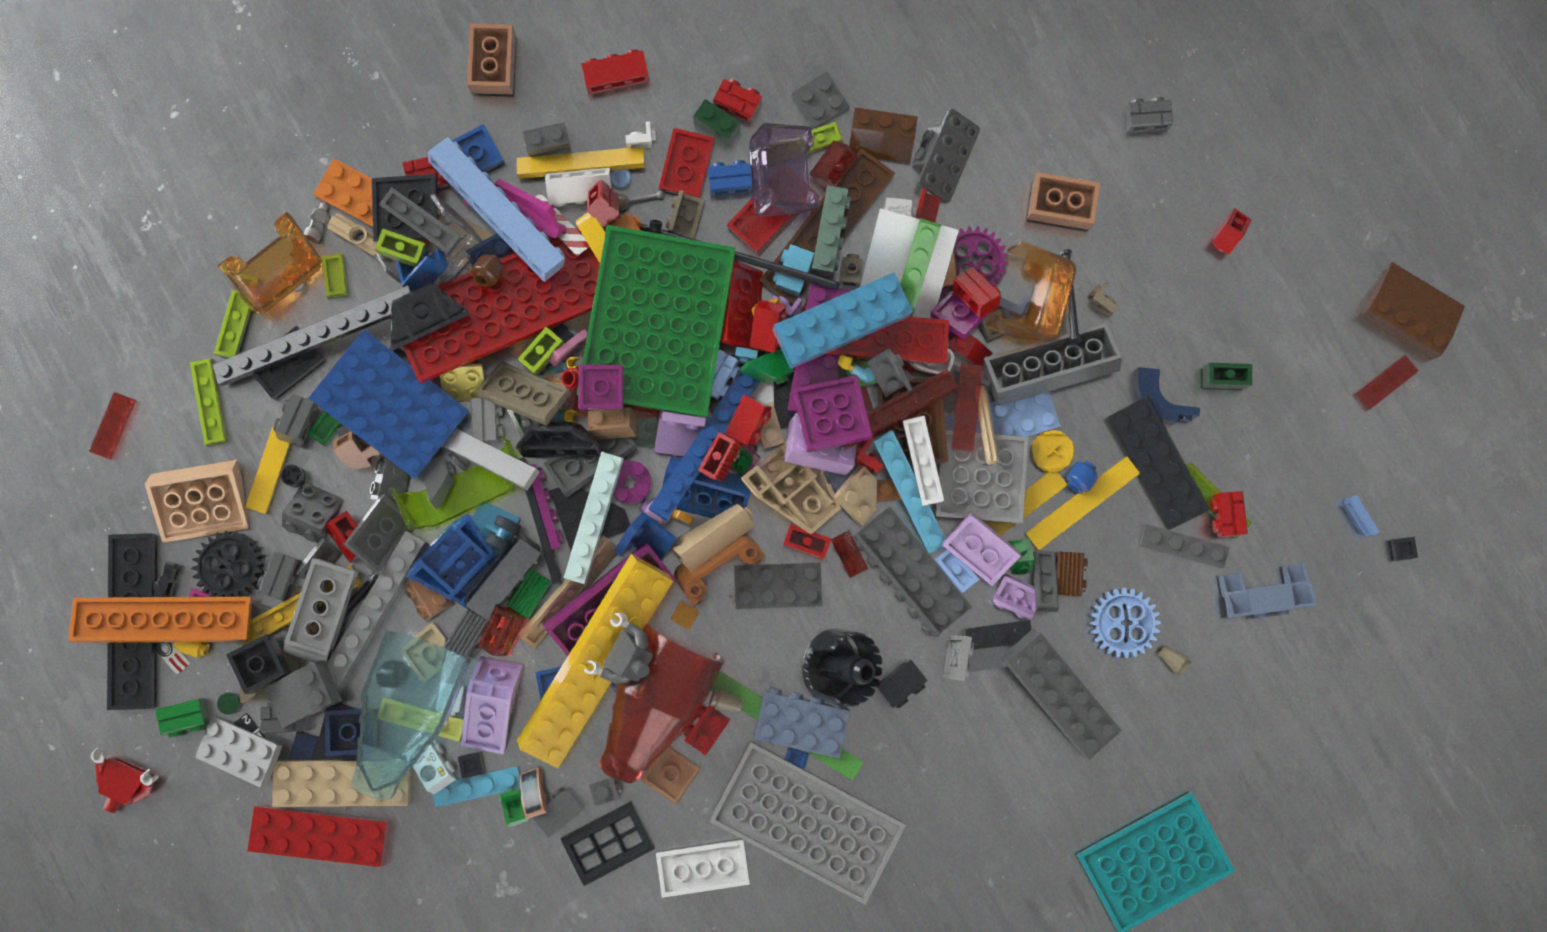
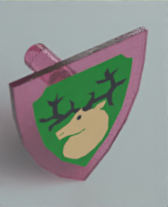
M741 443L743 447H740L741 451H738V455H736V459H734L730 467L734 474L744 476L756 466L761 459L756 453L758 451L757 445L748 447Z

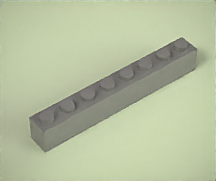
M405 531L327 663L339 695L403 589L404 584L409 579L406 577L419 555L429 545L428 542L410 532Z

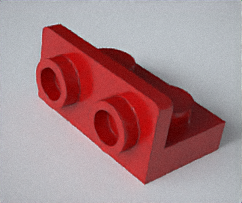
M710 705L707 708L703 706L696 715L699 720L695 726L690 724L683 734L686 736L684 742L690 744L705 756L731 720Z

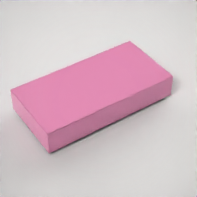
M583 329L555 350L549 362L555 367L585 345L588 332Z

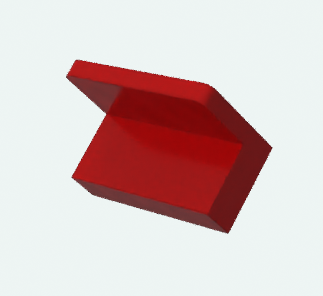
M922 188L914 218L935 223L941 198L926 194V189Z

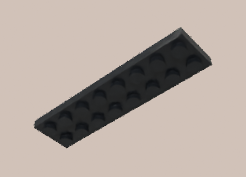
M155 534L108 535V598L153 597L155 593L153 592L155 584ZM154 642L107 643V710L154 709Z

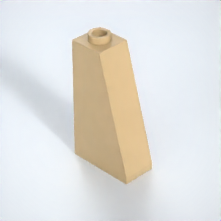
M736 504L678 537L671 549L678 560L693 572L752 529L755 525L751 519L754 517L747 507L742 508Z

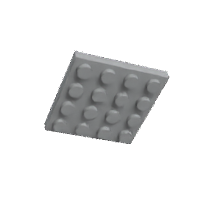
M946 430L948 463H940L938 473L944 502L936 503L935 517L965 519L972 512L982 521L1022 524L1029 437L994 434L999 460L997 464L989 465L986 463L981 433Z

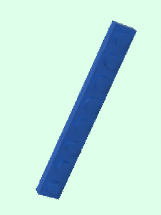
M740 371L705 423V426H703L650 505L649 511L665 521L669 520L699 475L700 471L698 469L718 432L725 434L743 395H752L761 381L747 376Z

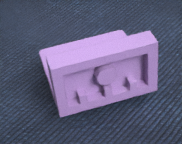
M660 410L654 451L684 456L701 431V427L705 426L706 418Z

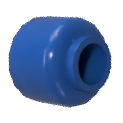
M1089 461L1085 463L1076 462L1066 475L1068 487L1079 494L1089 492L1099 478L1098 473L1095 471L1097 469L1096 466Z

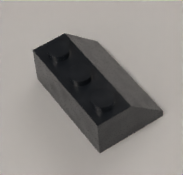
M1030 620L962 629L963 636L972 637L971 642H974L973 654L969 655L968 659L970 672L1008 667L1001 657L1032 630Z

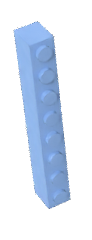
M447 137L428 151V162L544 282L564 267L565 258L563 252L550 243L549 238L544 232H539L535 228L534 222L520 212V208L515 202H510L506 198L505 192L491 182V178L486 172H481L477 168L475 161L462 152V148L457 142H452Z

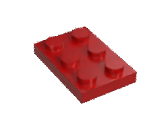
M673 128L658 189L674 194H679V190H681L686 195L700 198L715 137Z

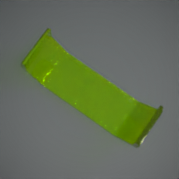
M503 436L502 439L505 446L500 451L519 460L512 442ZM476 465L453 476L454 484L441 506L437 509L430 503L426 489L419 492L399 493L394 487L392 491L406 527L409 530L440 525L476 506L485 504L508 493L510 490H513L516 484Z

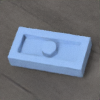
M948 550L934 560L961 594L980 580L966 564Z

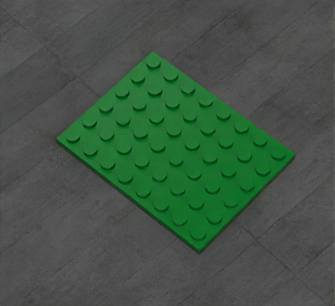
M607 225L582 365H623V404L707 418L736 247Z

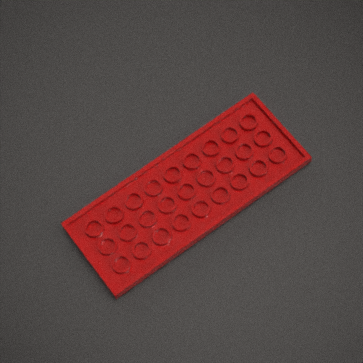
M559 237L550 238V243L563 252L565 260L564 267L545 282L517 253L500 259L504 271L498 282L493 286L483 287L478 285L473 279L472 272L437 285V287L464 306L470 315L403 345L419 383L431 380L539 334L545 327L548 329L592 311L600 262L592 249L588 247L576 256Z

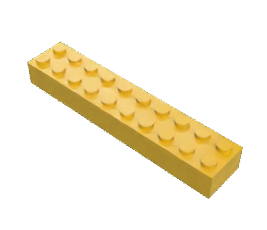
M631 553L517 738L521 751L559 768L611 684L610 681L601 678L600 674H587L584 670L593 671L594 665L588 662L590 660L600 663L601 668L604 669L603 663L624 628L623 626H613L610 620L615 619L620 622L619 616L615 613H625L629 623L633 622L644 630L673 583V579L668 573Z

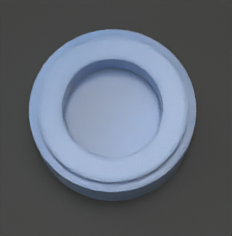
M627 169L614 170L610 174L612 186L616 189H626L631 183V174Z

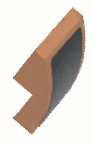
M537 767L520 773V794L525 818L530 819L547 813V793L543 791V771Z

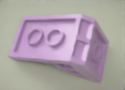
M480 657L467 689L461 746L504 755L510 713L515 703L523 664Z

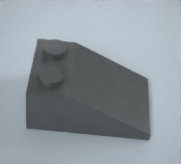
M325 660L313 662L265 688L282 729L342 701Z

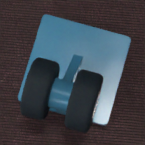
M484 500L480 501L472 517L486 539L485 542L489 544L493 552L498 556L502 551L508 553L512 546V543L509 542L512 535H516L521 529V525L518 524L520 518Z

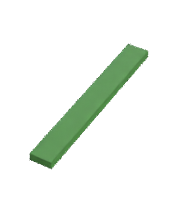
M716 668L705 687L712 692L714 689L719 690L721 688L742 699L743 705L741 710L758 720L763 697ZM843 748L840 758L808 752L852 781L864 763Z

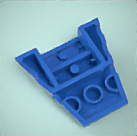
M468 513L451 523L419 555L406 577L469 609L465 605V596L497 557L489 544L485 542L486 539Z

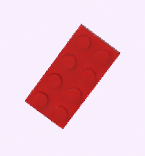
M737 260L733 261L720 342L734 347L758 351V349L750 347L754 317L751 309L762 298V282L760 278L763 276V271Z

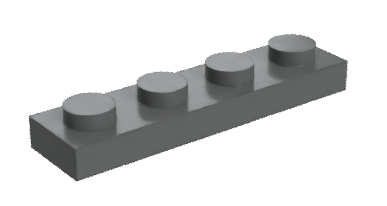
M392 187L379 204L449 255L462 239L456 232Z
M1148 524L1144 525L1139 544L1140 546L1220 568L1225 567L1229 551L1228 546Z

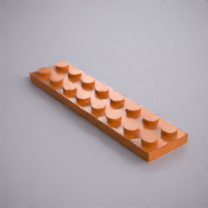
M251 597L73 598L68 641L71 643L249 642L253 599Z

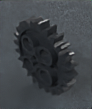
M225 531L224 537L217 532L215 540L209 536V544L201 542L204 549L202 551H195L200 556L199 558H192L193 561L197 562V565L191 567V569L198 572L192 577L200 579L196 586H204L202 589L203 593H209V597H233V595L234 597H241V593L246 596L249 595L248 588L256 589L253 583L254 581L258 582V574H264L259 567L264 566L265 563L259 561L264 554L256 553L260 546H252L254 544L253 539L247 540V535L245 534L239 537L237 531H234L232 536L229 531ZM232 546H235V547H236V552H235V554L232 555V556H229V555H228V550H229V548H231ZM219 550H221V553H222V555H223V558H224L226 561H228V562L231 563V564L229 565V567L231 568V570H232V571L237 575V577L239 578V581H238V582H236L235 577L233 576L232 572L226 569V568H227V564H226V563L224 562V560L219 556V554H218V551H219ZM216 558L217 565L214 568H210V561ZM247 564V571L240 574V566ZM228 576V584L221 586V579Z

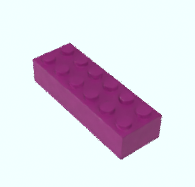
M811 283L806 311L851 290L840 288L834 290ZM824 354L795 367L787 413L795 415L797 412L793 395L794 388L837 380L840 355Z
M644 542L632 552L633 555L668 573L673 581L676 580L647 542ZM630 555L543 624L545 630L567 656H569Z

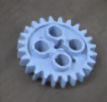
M1122 588L1119 594L1117 589H1113V596L1106 592V600L1098 598L1101 605H1093L1097 612L1090 614L1091 617L1095 618V621L1089 622V625L1095 626V629L1090 631V633H1097L1098 636L1094 639V642H1102L1099 647L1100 649L1108 647L1107 654L1115 651V657L1118 658L1122 652L1123 657L1128 658L1130 652L1132 657H1137V650L1144 654V646L1152 648L1149 641H1157L1153 634L1160 633V630L1155 628V625L1161 624L1160 621L1155 620L1159 613H1153L1152 611L1156 607L1155 604L1148 605L1150 597L1142 599L1143 592L1135 595V589H1130L1127 594L1126 588ZM1123 604H1126L1125 615L1122 607ZM1112 606L1118 610L1116 618H1112L1109 615V609ZM1133 606L1138 607L1140 611L1137 618L1131 615ZM1125 619V621H1129V625H1121V621ZM1113 628L1119 632V637L1116 640L1110 637V631ZM1134 628L1139 629L1141 633L1140 638L1137 640L1131 635ZM1125 633H1126V638H1127V642H1126V643L1124 642Z

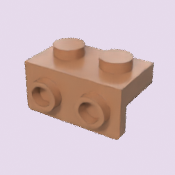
M408 579L404 584L406 596L412 599L416 606L417 614L425 622L453 605V602L442 596V594L424 587L415 580Z

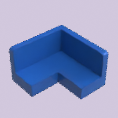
M436 249L430 257L428 250H426L422 261L416 267L395 260L402 287L409 286L413 291L431 282L434 283L448 268L445 253L439 249Z

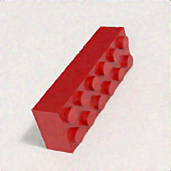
M261 804L254 806L247 852L382 867L386 865L392 820L288 807H272L271 805Z

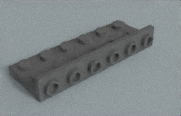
M888 507L853 536L855 539L853 543L860 552L864 550L869 556L867 561L874 569L876 567L880 569L883 573L880 575L888 586L890 584L893 585L896 589L894 594L901 602H907L910 606L908 611L915 619L920 618L924 623L922 628L929 636L933 634L934 637H938L941 632L972 608L966 598L891 507Z

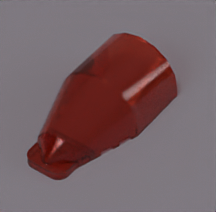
M648 624L645 625L643 631L647 634L649 649L653 653L648 664L649 674L646 677L640 678L637 682L630 680L628 683L616 684L615 690L617 692L615 703H613L612 723L609 725L606 749L599 763L605 775L626 783L637 781L642 772L697 719L725 663L724 658L720 654L715 653L711 659L695 653L666 638Z

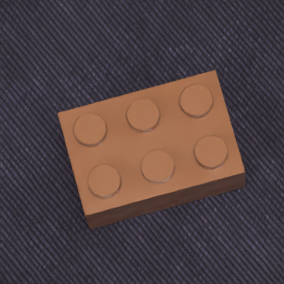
M470 23L467 86L471 93L513 95L516 33L513 25Z
M1037 172L1033 178L1027 220L1090 230L1095 222L1100 183Z

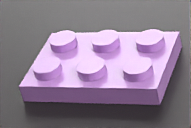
M972 512L942 544V546L991 586L1021 556V552Z

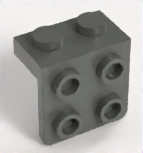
M304 483L283 510L282 527L290 533L299 534L308 541L318 543L322 537L325 539L326 525L341 505V498L309 483Z

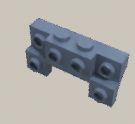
M1306 564L1282 566L1285 584L1245 589L1242 572L1219 575L1221 594L1225 598L1228 618L1254 615L1255 619L1268 617L1267 613L1275 612L1276 616L1289 614L1290 609L1317 606L1315 592L1308 577Z

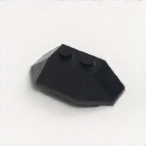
M551 422L547 425L532 426L516 445V449L523 457H600L601 452H604L599 443L579 423L558 424Z

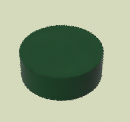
M233 692L222 694L217 701L219 711L227 715L236 713L241 707L240 697Z

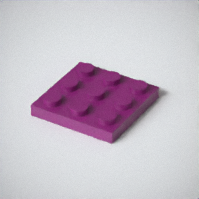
M857 375L793 389L807 453L872 439Z

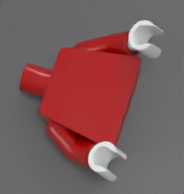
M97 747L91 753V759L95 762L96 781L99 787L98 793L108 797L103 807L105 811L116 813L120 803L123 805L138 803L151 794L154 782L159 776L157 774L153 776L150 769H142L118 757H108L106 759L109 751L106 749L100 754Z

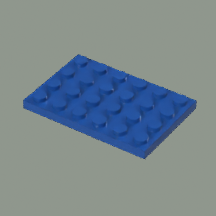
M365 329L308 397V399L413 479H416L469 412L467 408L432 381L428 380L420 384L412 366Z

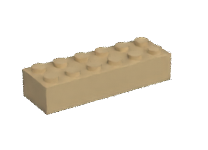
M409 759L277 760L273 769L272 807L408 806L412 800V764Z

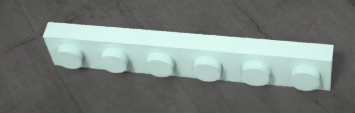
M601 452L564 575L565 579L582 584L587 583L624 458Z

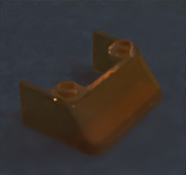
M1020 241L1009 247L1007 252L1026 259L1024 273L1028 278L1036 281L1026 319L1014 317L1008 320L998 317L988 322L986 327L1013 338L1051 341L1058 337L1076 275V265L1070 259Z

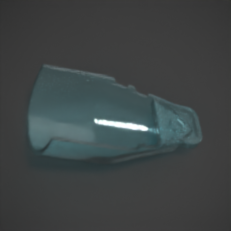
M385 631L361 693L362 712L359 718L361 727L360 737H358L357 764L351 781L356 791L381 801L394 797L399 783L448 724L472 662L471 660L432 642L400 632Z

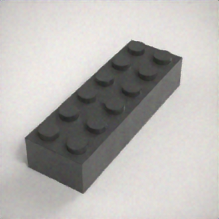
M1104 323L1079 330V335L1082 337L1080 344H1070L1068 339L1070 337L1069 333L985 357L984 374L987 381L991 382L990 389L997 406L1120 371L1122 356L1108 324Z
M1032 629L1001 657L1003 662L1078 752L1090 760L1122 731L1042 633Z

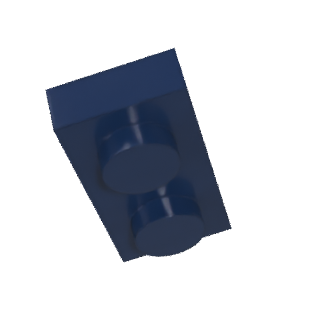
M498 233L465 250L472 268L482 255L489 254L501 258L513 251Z

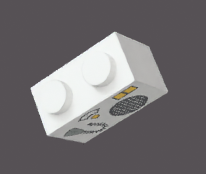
M426 740L407 753L406 756L425 789L435 795L456 780L453 775L455 769L448 760L445 761L443 758L444 751L439 743Z

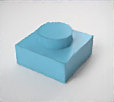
M736 347L735 358L739 359V363L745 364L756 359L758 356L757 350Z

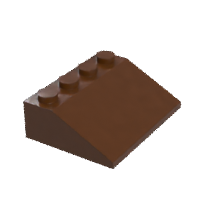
M1391 262L1361 311L1360 316L1433 360L1442 356L1453 338L1465 306Z
M942 376L912 378V381L909 383L913 390L908 391L904 386L885 397L877 383L879 420L882 423L880 435L893 430L910 467H913L903 421L924 416L935 464L948 463ZM882 460L883 469H887Z

